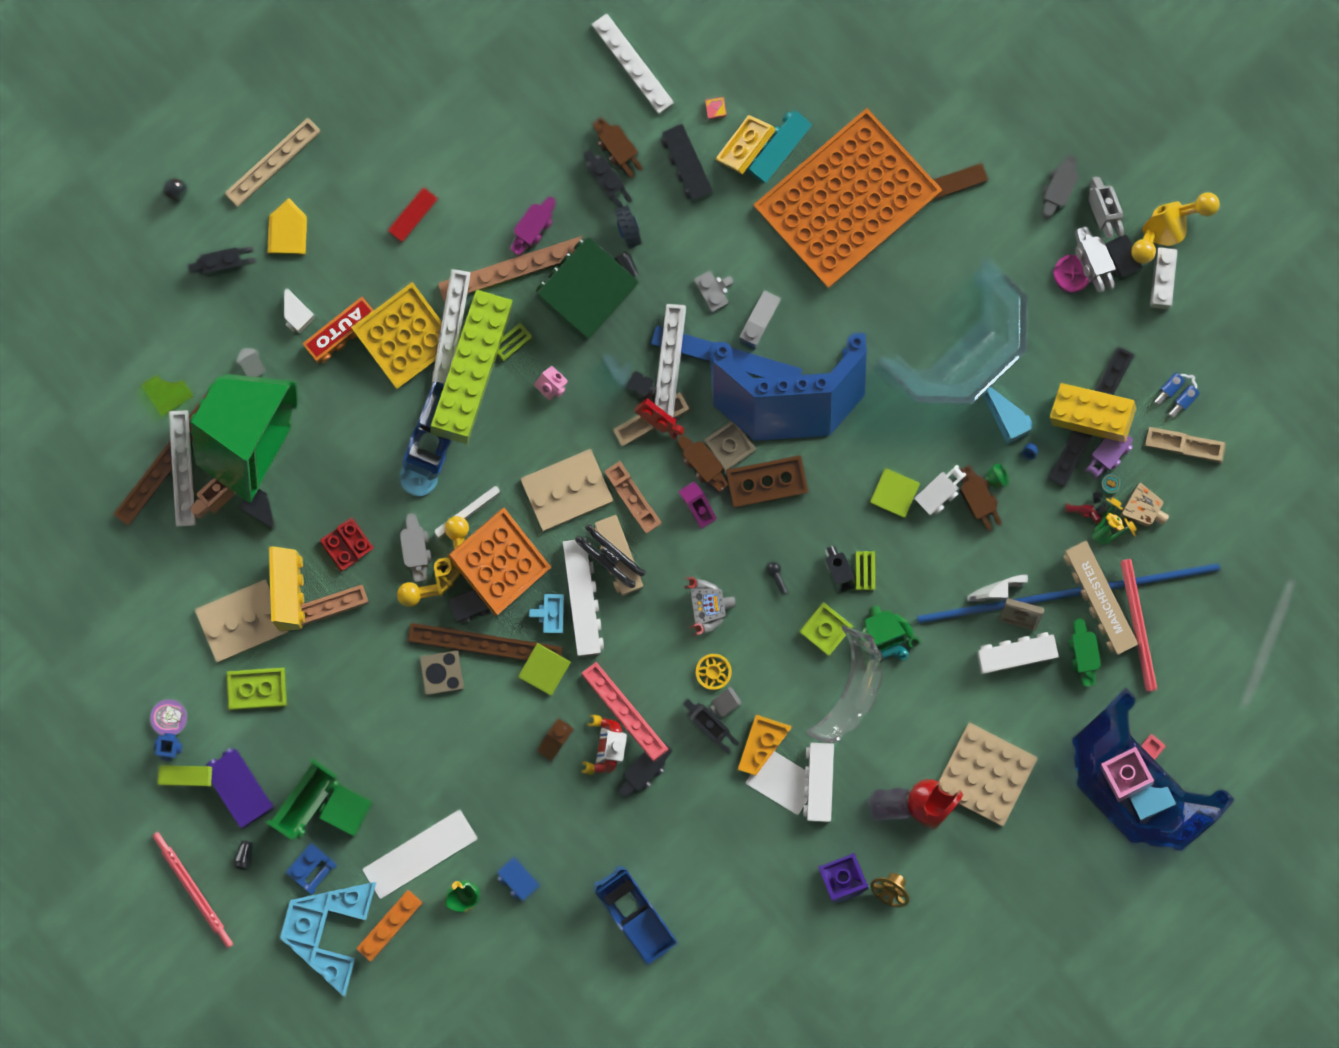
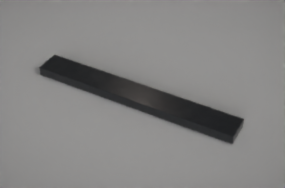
M1118 346L1094 391L1114 395L1135 354ZM1072 431L1047 479L1065 488L1092 435Z

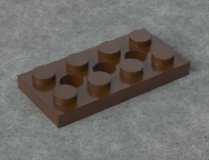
M801 455L726 470L733 508L809 493ZM789 473L792 479L790 482L784 483L781 481V475ZM766 476L773 480V484L769 487L762 484V479ZM750 480L754 483V488L752 490H745L743 483Z

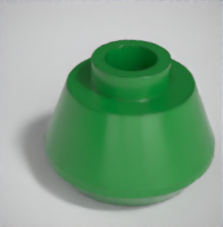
M995 463L987 471V476H985L989 486L994 488H1006L1010 483L1008 473L1002 464Z

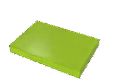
M285 668L227 671L229 710L287 706Z

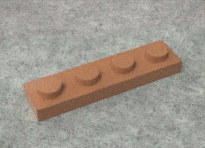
M363 584L302 604V611L305 614V623H302V626L369 604Z

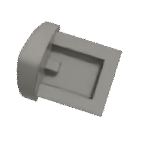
M251 348L241 350L237 357V364L242 366L247 376L257 377L266 372L258 357V351Z

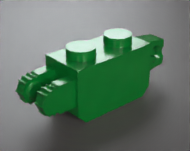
M1078 618L1073 622V634L1070 636V640H1068L1069 651H1073L1074 658L1071 659L1072 669L1076 670V674L1080 675L1083 687H1090L1096 685L1095 671L1101 666L1096 635L1093 632H1087L1085 620Z

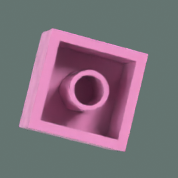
M1136 747L1101 764V770L1118 802L1154 784V780Z

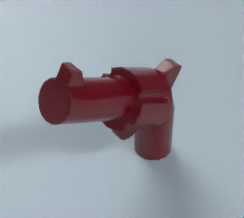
M1066 503L1065 512L1078 513L1085 518H1088L1090 515L1095 524L1100 523L1102 520L1096 510L1093 509L1094 505L1082 504L1081 506Z

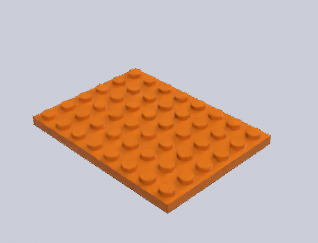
M866 108L754 203L753 207L829 289L942 192V189L871 111Z

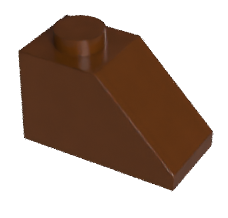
M558 718L546 734L537 752L553 762L574 732V728Z

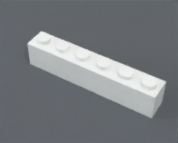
M575 540L563 541L578 657L601 654L600 650L604 649L603 638H599L598 631L602 630L601 621L596 619L595 613L599 611L598 600H594L593 593L597 592L596 583L591 581L590 575L594 573L593 562H589V554Z

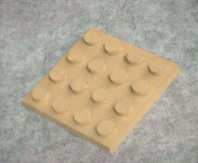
M969 722L939 780V788L944 793L954 795L961 790L964 796L958 804L1003 827L1038 757Z

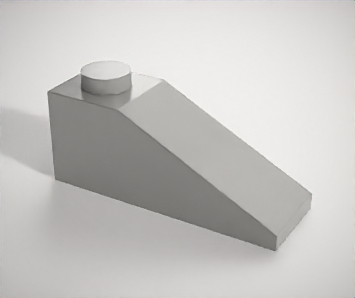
M764 290L739 337L740 342L754 349L757 348L781 298Z

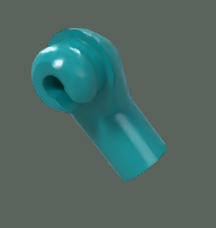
M900 645L880 652L883 659L891 655L900 660H906L909 657L908 650Z

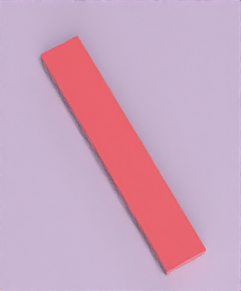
M597 662L581 673L586 682L653 762L668 751L667 746Z

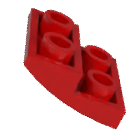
M353 518L336 527L334 531L319 541L340 572L352 566L374 549Z

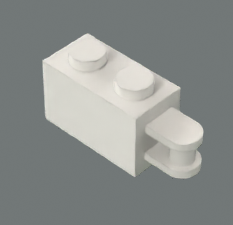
M958 465L947 475L945 472L940 473L914 498L930 515L933 513L937 515L944 509L942 504L947 500L951 502L958 495L956 491L959 487L956 484L967 475L958 469ZM952 474L957 478L955 482L949 478Z

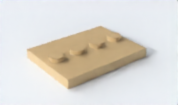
M591 449L520 478L543 532L613 502Z
M266 579L195 609L217 663L289 633L288 631H279L271 622L270 587Z

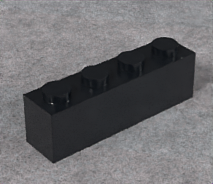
M683 124L663 131L660 142L663 149H667L670 154L667 156L670 165H675L677 170L675 175L679 184L683 183L685 187L683 193L686 200H690L694 204L713 196L712 187Z

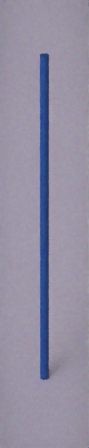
M1217 563L1137 577L1135 580L1136 585L1216 572L1220 571V566ZM1124 580L1108 583L1111 590L1125 588ZM1082 588L1013 600L1027 604L1079 596L1081 595L1080 591ZM1006 601L917 616L919 624L1003 609Z

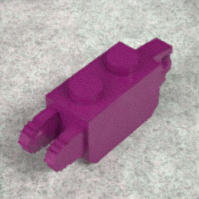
M547 197L541 205L537 203L532 204L514 228L515 240L510 250L517 256H520L528 247L537 246L543 237L541 236L543 231H548L554 222L552 221V212L556 207L554 197Z

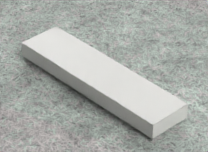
M494 486L455 516H460L467 520L501 494L497 486ZM445 523L434 531L439 539L446 535L444 530Z

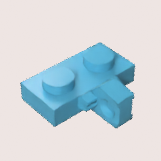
M544 594V605H539V609H529V618H539V623H543V633H563L564 595Z

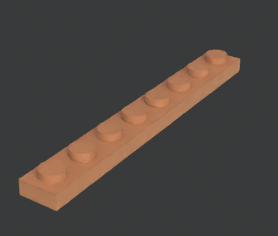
M580 236L473 271L470 274L467 294L476 292V289L483 290L559 265L568 252L573 254L575 251L573 248L583 237ZM449 280L438 283L444 302L446 301Z

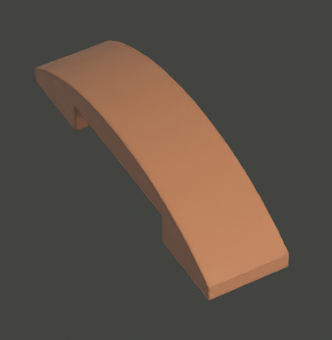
M621 461L604 471L626 507L646 534L662 524Z

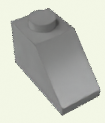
M730 687L711 701L712 706L710 708L716 717L720 715L723 718L740 707L742 702L732 687Z

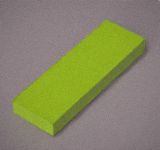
M159 765L158 785L211 786L212 767Z

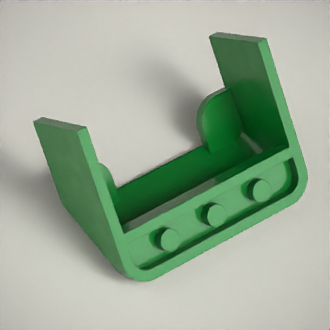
M313 758L309 760L312 764L272 821L268 819L266 822L292 841L300 840L306 832L305 826L330 790L334 792L340 783L338 781L339 776Z

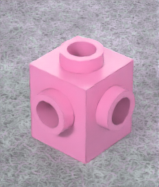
M551 366L540 375L534 386L550 401L555 396L559 398L566 389L564 387L569 381Z

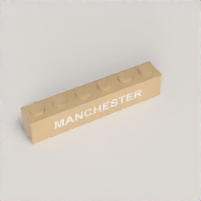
M1083 541L1063 551L1065 554L1063 559L1066 565L1071 566L1074 572L1072 577L1075 583H1079L1082 588L1080 593L1085 601L1088 600L1091 606L1089 611L1092 617L1097 618L1099 622L1097 626L1100 633L1105 635L1108 640L1106 645L1109 651L1118 655L1138 645L1087 541Z

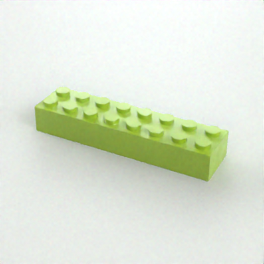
M476 289L431 424L432 435L468 445L512 311L513 300Z

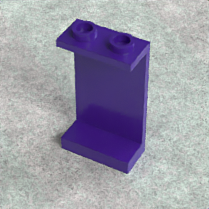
M230 748L222 753V758L219 760L213 759L205 765L212 767L211 783L240 828L244 829L273 810L275 806L266 796L241 757L239 750Z

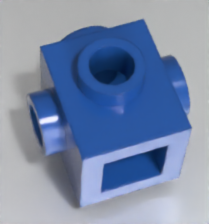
M164 733V736H158V740L155 739L153 750L156 751L155 755L161 756L160 760L172 761V758H178V754L181 755L183 743H180V739L175 738L176 734ZM168 744L172 745L171 751L166 750Z

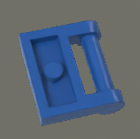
M310 843L286 873L313 895L316 891L315 888L331 869L336 868L337 864L314 844ZM323 860L326 865L308 884L305 880Z

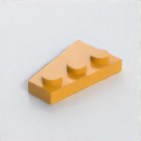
M755 715L738 770L756 776L793 726Z

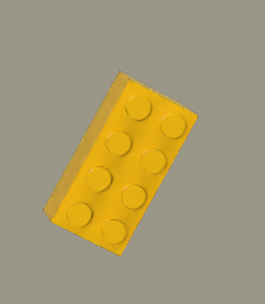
M1060 383L1050 414V420L1053 426L1126 443L1136 411L1135 401Z

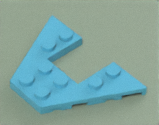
M376 882L290 900L280 939L343 996H346L356 958L318 948L328 911L366 920Z

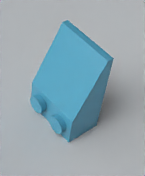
M987 386L982 395L1006 443L1010 444L1028 435L1033 425L1028 415L1025 416L1021 409L992 387Z

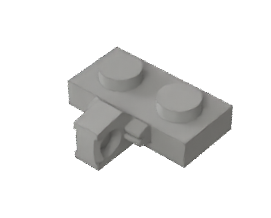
M709 270L694 279L697 288L712 313L729 304L724 294L728 292L726 288L734 284L731 276L722 280L720 277L715 279Z

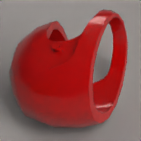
M923 779L910 790L907 797V808L916 821L927 828L935 830L952 812L964 794L961 790L954 795L946 794L940 790L939 781Z

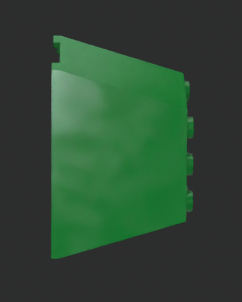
M224 374L217 377L214 383L209 385L205 399H201L197 413H194L190 420L192 425L191 435H193L192 445L194 446L193 455L195 456L196 465L245 501L251 503L292 429L293 423H290L293 409L297 410L299 405L298 382Z

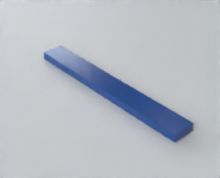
M656 326L651 345L661 348L663 327ZM683 334L681 354L710 362L709 348L712 342ZM732 348L733 361L748 374L764 378L801 375L802 368Z

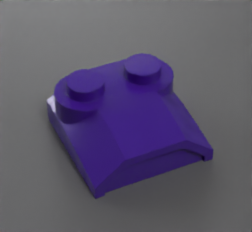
M854 852L851 855L818 866L832 903L846 901L863 894L869 889Z

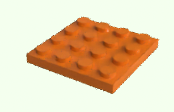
M501 508L447 555L495 616L502 612L551 568L505 508Z

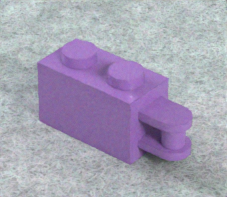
M1128 436L1126 443L1105 438L1090 458L1093 462L1086 469V472H1090L1094 475V479H1096L1103 470L1107 472L1111 468L1115 470L1121 462L1119 460L1122 454L1127 455L1132 449L1131 443L1133 439ZM1097 463L1099 466H1101V469L1098 470L1093 465Z

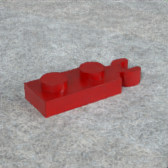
M648 398L636 406L634 412L661 433L668 432L669 436L674 440L677 439L678 434L683 435L685 429L675 424L676 419Z

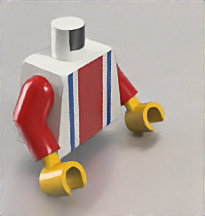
M590 715L589 717H593L594 722L588 723V725L594 727L601 726L597 760L595 765L584 761L582 764L586 765L587 768L581 772L592 775L594 772H613L615 767L623 761L627 735L622 732L619 722L606 718L602 719L599 715Z

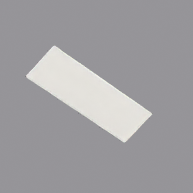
M459 809L362 870L370 883L376 882L375 892L381 899L478 838Z

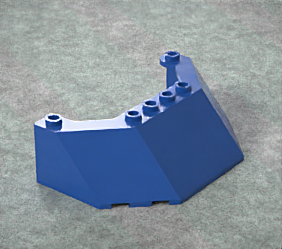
M854 333L848 337L847 349H842L843 359L831 373L753 378L733 361L732 348L728 343L712 342L709 348L713 406L742 429L753 441L830 436L865 396L866 335L865 333Z

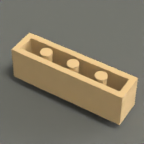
M617 515L595 522V529L634 562ZM620 561L615 566L636 584L634 588H629L615 577L616 581L613 584L617 593L621 592V595L624 596L644 588L640 576L629 569L624 563Z

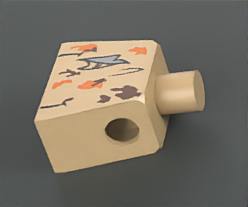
M1139 483L1120 517L1149 527L1154 520L1164 525L1169 515L1160 510L1164 503L1163 500L1142 483Z

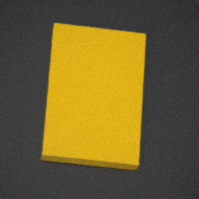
M748 115L715 160L719 164L743 174L776 129L772 125Z

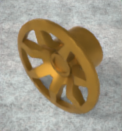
M890 873L887 878H875L870 884L873 894L889 906L901 908L907 906L910 901L909 895L904 889L906 880L897 873ZM875 889H877V890H883V891L880 892V893H877ZM886 895H888V896H889L888 901L885 900V899H883V897H885ZM894 898H896V901H897L899 904L893 903V902H894Z

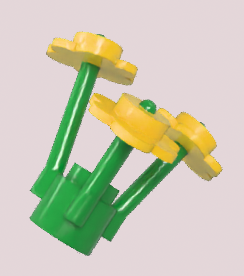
M1112 497L1109 500L1106 498L1112 505L1101 522L1094 528L1095 532L1092 534V537L1102 546L1105 542L1109 544L1113 539L1129 530L1136 536L1134 532L1137 530L1135 527L1136 523H1133L1132 520L1128 522L1124 518L1128 525L1124 528L1122 520L1117 515L1111 514L1115 506L1124 510L1120 507L1122 503L1119 502V499ZM1106 520L1109 521V525L1107 527L1103 526ZM1116 528V530L1119 531L1114 535L1110 536L1112 534L1110 529Z

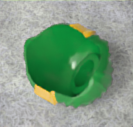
M466 880L454 882L446 892L444 906L449 910L459 913H465L469 909H473L479 903V887L475 883Z

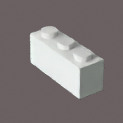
M1158 247L1156 250L1150 308L1169 310L1172 306L1177 258L1176 249Z

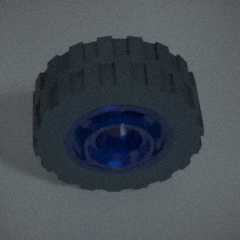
M626 205L614 210L617 227L622 239L624 238L628 250L642 245L639 234L640 230L629 206Z

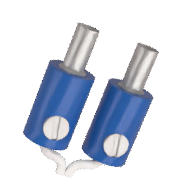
M1175 372L1160 388L1162 393L1154 401L1159 406L1166 397L1171 399L1186 382L1183 377L1187 379L1192 378L1194 386L1189 385L1174 401L1176 406L1169 413V416L1172 418L1180 410L1186 411L1200 395V392L1197 390V384L1194 381L1195 377L1192 374L1188 376Z

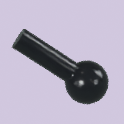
M775 561L768 563L766 566L767 574L774 578L782 596L788 594L789 592L780 575V564Z

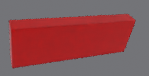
M423 187L390 226L388 232L403 243L435 205L438 198Z

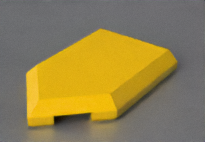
M290 198L269 215L267 253L306 255L307 216Z

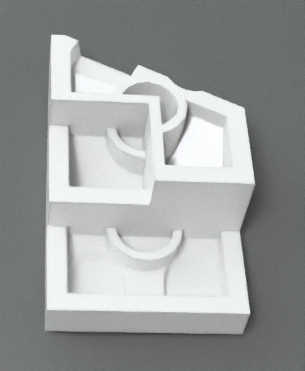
M1028 575L1014 576L982 587L967 596V601L1006 600L1008 598V586L1024 587L1028 582Z

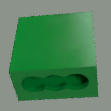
M339 784L334 792L330 790L328 803H324L319 811V814H321L320 819L356 837L374 802Z

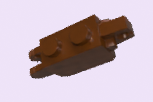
M684 435L679 436L677 443L684 452L682 453L684 458L682 462L688 469L692 467L696 472L695 477L700 483L710 484L719 493L724 490L728 483L721 474L722 464L703 442L697 441L693 444L688 437Z

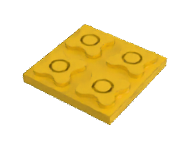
M411 282L354 324L351 329L394 387L398 389L435 361L442 321L415 284Z

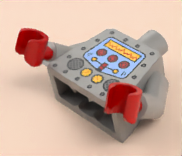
M694 577L684 578V580L689 581V585L684 586V588L690 589L695 624L690 626V628L696 629V633L692 634V636L695 637L702 633L714 631L722 624L723 618L726 617L725 609L736 608L734 596L723 598L722 590L717 585L705 580L695 579Z

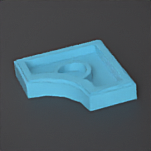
M1150 786L1129 797L1140 821L1176 806L1168 787L1154 788Z

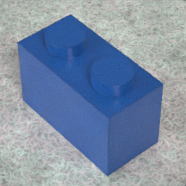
M515 857L497 871L500 875L497 879L504 886L508 884L512 888L510 893L517 901L521 898L524 902L540 887V884Z

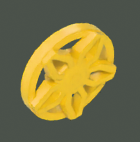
M708 654L702 657L696 666V678L706 689H721L727 685L731 678V665L722 655ZM714 657L720 658L723 661L716 664ZM709 658L713 661L711 665L709 664ZM706 659L708 667H700L701 663ZM726 663V665H725V667H724L723 669H721V668L719 667L720 665ZM727 667L729 671L728 678L725 676L724 673H721L725 671ZM700 670H706V673L703 674V673H700L699 671H700ZM699 675L703 677L707 676V678L705 679V684L702 682ZM720 676H723V678L725 679V682L722 681V680H719V677H720ZM712 679V683L708 686V680ZM715 679L717 682L722 683L719 686L712 687L715 684Z

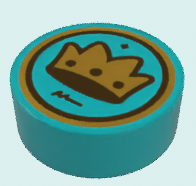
M1106 475L1101 481V488L1107 494H1114L1120 489L1121 482L1116 475Z

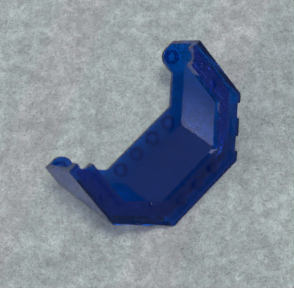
M1125 687L1072 738V744L1075 746V769L1078 773L1077 787L1131 843L1139 844L1143 842L1153 847H1171L1175 851H1183L1215 824L1235 799L1224 789H1218L1211 795L1187 792L1182 789L1131 736L1128 711L1135 706L1136 699ZM1134 747L1139 751L1154 780V784L1151 787H1168L1176 803V806L1140 821L1129 797L1118 802L1101 770L1102 763Z

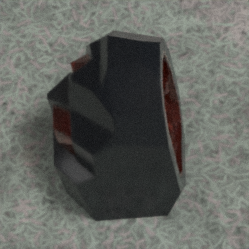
M170 179L165 183L162 193L177 202H181L187 193V186L182 180Z

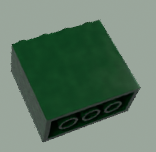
M589 236L585 240L581 238L573 248L575 250L573 254L568 252L560 262L563 265L560 268L556 266L548 276L550 279L547 282L543 280L535 290L537 292L535 298L584 342H587L639 284L637 279Z

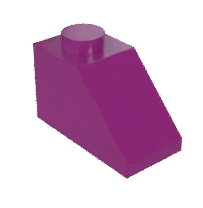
M695 482L678 491L701 529L717 520L704 493Z

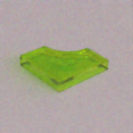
M156 374L141 384L162 417L194 397L184 380L167 382Z

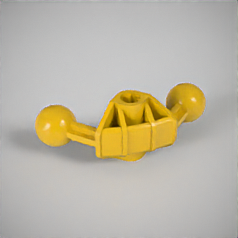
M1205 192L1199 195L1196 202L1181 205L1179 201L1157 207L1153 215L1142 227L1143 239L1138 240L1132 246L1131 254L1134 260L1142 264L1152 261L1156 254V248L1153 243L1165 246L1180 243L1187 233L1186 216L1195 213L1206 217L1213 216L1220 207L1218 197L1213 193Z
M460 516L449 518L444 527L446 535L453 540L454 549L465 541L464 538L469 532L468 522ZM448 557L438 559L434 564L437 584L418 587L411 582L404 583L397 590V599L403 606L413 607L419 603L421 598L438 595L442 597L448 589L454 586L453 584L461 574ZM442 566L447 567V569L445 570L446 572L442 573L441 571L443 568Z

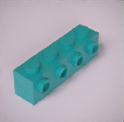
M796 110L787 111L781 118L783 122L779 127H774L776 129L746 169L761 184L766 183L813 125Z

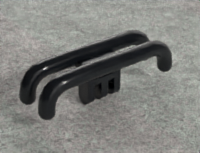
M587 524L585 530L604 548L599 553L581 536H576L575 542L629 588H634L635 582L615 566L621 561L640 577L645 576V570L640 568L602 536L591 524Z

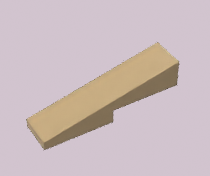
M681 392L676 394L674 419L692 410L684 394ZM637 415L613 429L620 444L625 446L656 428Z
M1149 427L1145 446L1222 464L1226 443Z

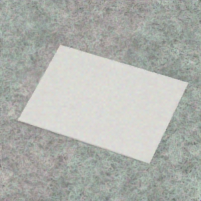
M775 751L756 776L750 774L746 781L747 785L799 815L808 800L807 797H804V787L808 786L805 770Z

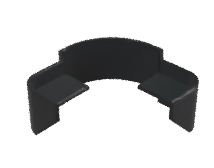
M1101 491L1093 492L1094 504L1101 503ZM1105 504L1095 508L1098 514L1107 512Z

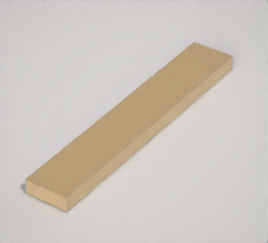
M309 118L304 120L224 193L225 196L239 208L321 133V130Z

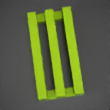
M521 323L502 338L501 344L519 329L522 330L521 333L498 351L497 355L503 362L533 338ZM524 335L527 336L505 355L502 354L521 337H523Z
M856 551V590H875V551ZM860 556H863L864 586H860ZM867 556H871V586H868Z

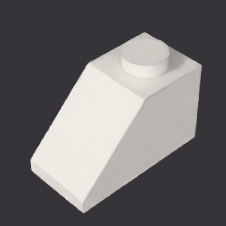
M288 288L284 291V318L287 321L285 325L292 332L296 330L300 334L315 319V315Z

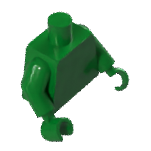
M878 605L869 609L871 617L865 620L866 625L862 628L860 636L863 655L866 657L864 665L867 668L875 666V663L870 666L867 665V661L872 659L871 655L906 641L908 646L913 648L911 645L913 639L920 645L919 638L913 636L914 632L905 618L898 614H893L890 610L881 612Z

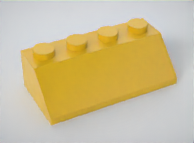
M269 547L271 622L279 631L302 629V623H305V614L302 611L301 605L304 604V594L301 593L304 579L303 575L300 574V567H303V558L293 549Z

